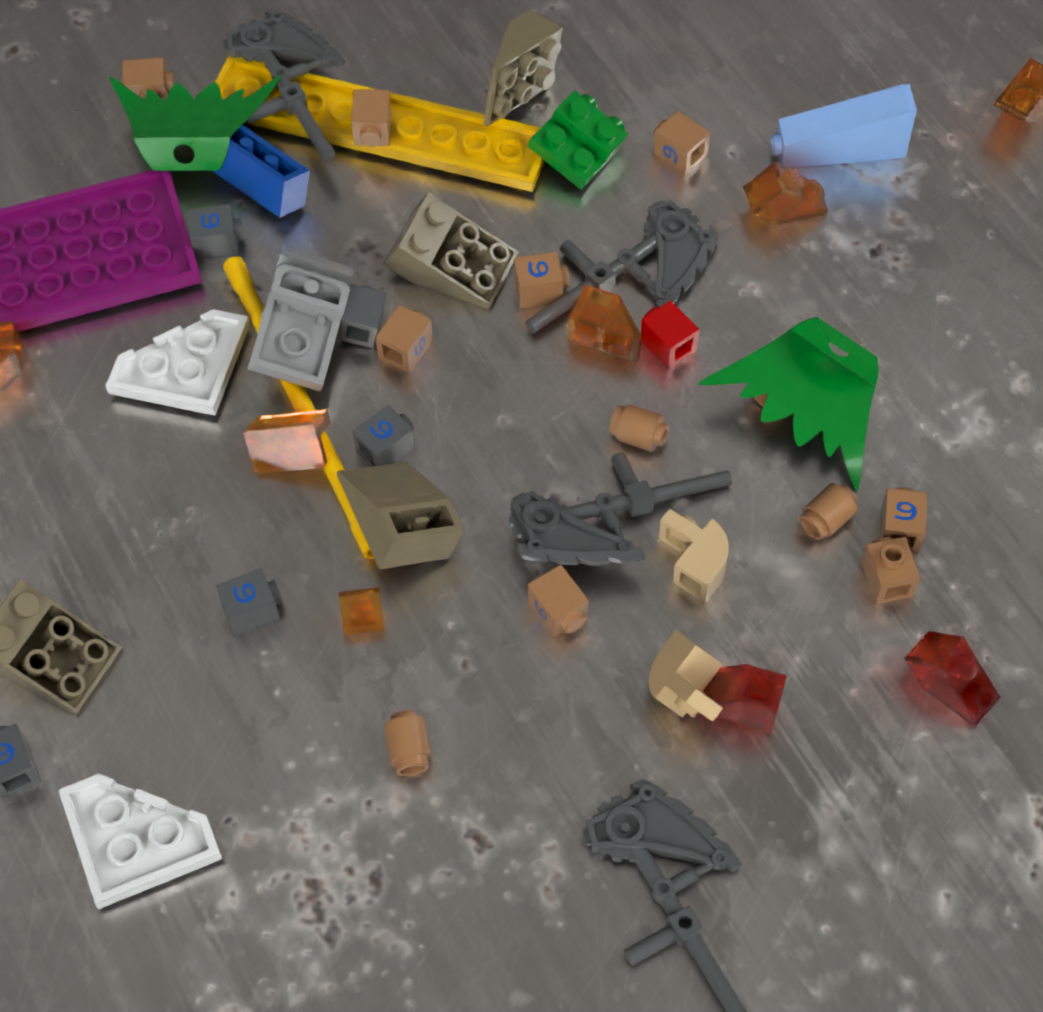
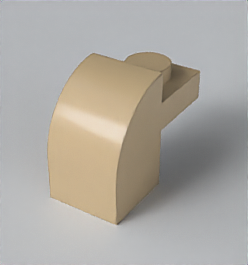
M669 509L660 519L659 539L682 553L674 565L673 583L706 603L724 579L729 554L728 538L723 528L712 518L701 529L691 517L684 514L679 515Z
M676 629L661 648L652 664L649 674L651 694L655 699L682 718L686 713L695 718L698 712H700L711 721H714L723 708L705 694L703 690L723 664Z

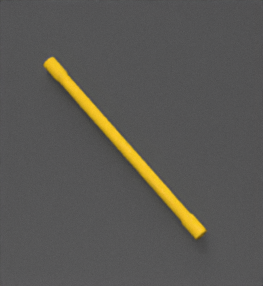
M239 256L231 257L224 262L223 269L235 293L239 295L256 332H258L264 305L255 289L254 280L243 258ZM280 379L351 524V531L363 556L366 559L374 558L337 476V472L345 470L305 387Z

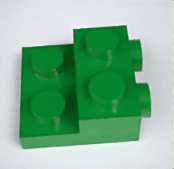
M574 90L554 110L551 118L530 138L527 146L582 190L621 149L629 133L625 131L624 124L619 118L615 116L608 117L600 111L596 100L588 94L581 95Z

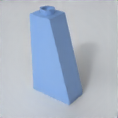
M910 84L898 85L778 119L777 132L771 135L772 155H778L781 169L905 158L917 113Z

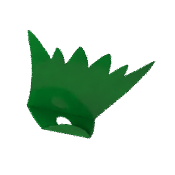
M281 75L277 76L244 99V89H240L222 100L220 88L214 82L203 89L194 99L183 85L174 83L165 100H162L160 96L150 89L146 90L145 99H143L118 80L109 76L112 86L127 114L136 145L153 171H219L227 155L230 137L261 106L281 77ZM182 144L190 146L195 153L194 160L190 163H180L177 161L173 154L175 147Z
M813 317L798 323L774 341L698 383V385L748 383L740 394L741 398H751L767 393L768 395L761 413V422H773L794 414V439L799 447L823 431V441L827 456L831 457L840 445L855 491L858 492L870 408L878 380L879 366L877 356L820 318ZM830 342L849 355L840 356L833 352L830 348Z

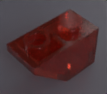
M928 631L904 658L922 688L970 725L977 726L1001 698L968 642L962 636Z
M748 664L721 667L703 692L723 708L717 717L772 733L787 675Z

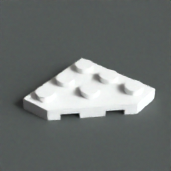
M212 309L200 315L201 320L183 329L179 325L152 338L154 343L136 352L130 349L119 354L105 385L108 394L216 416L249 330V317Z
M101 774L58 789L84 872L98 909L223 859L210 822L204 814L194 810L182 809L170 804L168 800L140 789L128 788L116 783L114 779Z

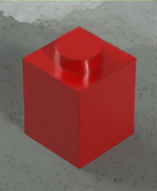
M671 300L661 307L650 309L642 318L640 341L667 369H670L697 351L699 328Z

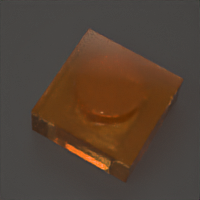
M379 587L339 592L344 635L384 630Z

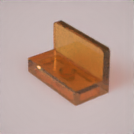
M328 410L258 416L243 432L254 471L260 474L323 468L327 464V458L321 435L331 424Z

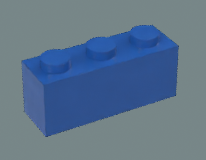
M242 125L230 137L227 155L219 171L213 172L279 218L304 207L310 170Z

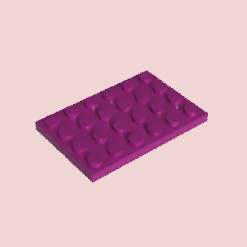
M149 170L0 209V337L202 283L170 171Z

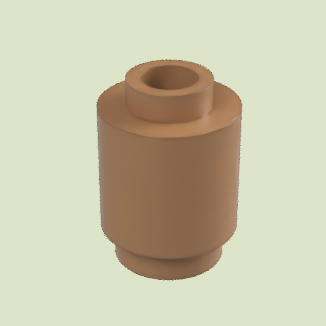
M630 404L626 407L618 405L609 425V434L616 436L617 441L653 452L657 446L662 447L669 432V425L665 424L664 415Z
M830 483L803 507V513L799 516V522L803 529L816 540H821L824 536L830 537L858 512L856 505L857 497L848 486Z
M403 710L390 716L391 720L384 724L390 765L395 767L396 774L399 776H411L427 771L429 769L428 761L432 758L425 718L415 715V711Z

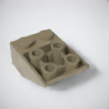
M532 9L525 11L508 22L492 68L483 123L487 127L498 119L506 117L509 112L521 104H526L541 91L549 89L555 80L556 74L554 70L557 56L561 50L560 39L563 28Z
M428 192L412 210L383 265L415 285L489 309L518 251Z
M408 462L340 470L337 472L338 479L379 570L450 558L465 529L450 498Z
M20 578L0 605V677L76 715L122 647Z

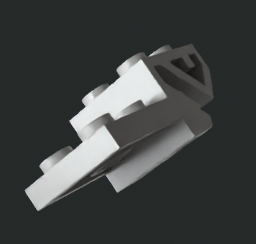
M282 245L247 369L320 392L324 385L340 321L348 300L353 268Z

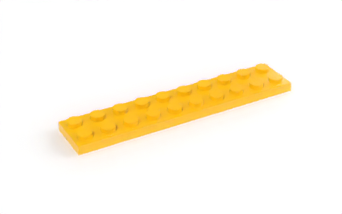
M229 55L215 82L220 88L222 100L240 89H244V99L269 83L272 77L264 63L254 60L248 62L244 61V58H232ZM310 73L290 80L291 83L297 81L306 95L308 110L330 144L533 192L545 160L527 146L530 138L541 127L503 118L498 119L487 127L483 124L485 114L391 92L392 120L390 146H355L351 124L354 90L378 89ZM274 88L264 102L279 97V90ZM286 109L250 123V125L309 138L296 115L289 116Z

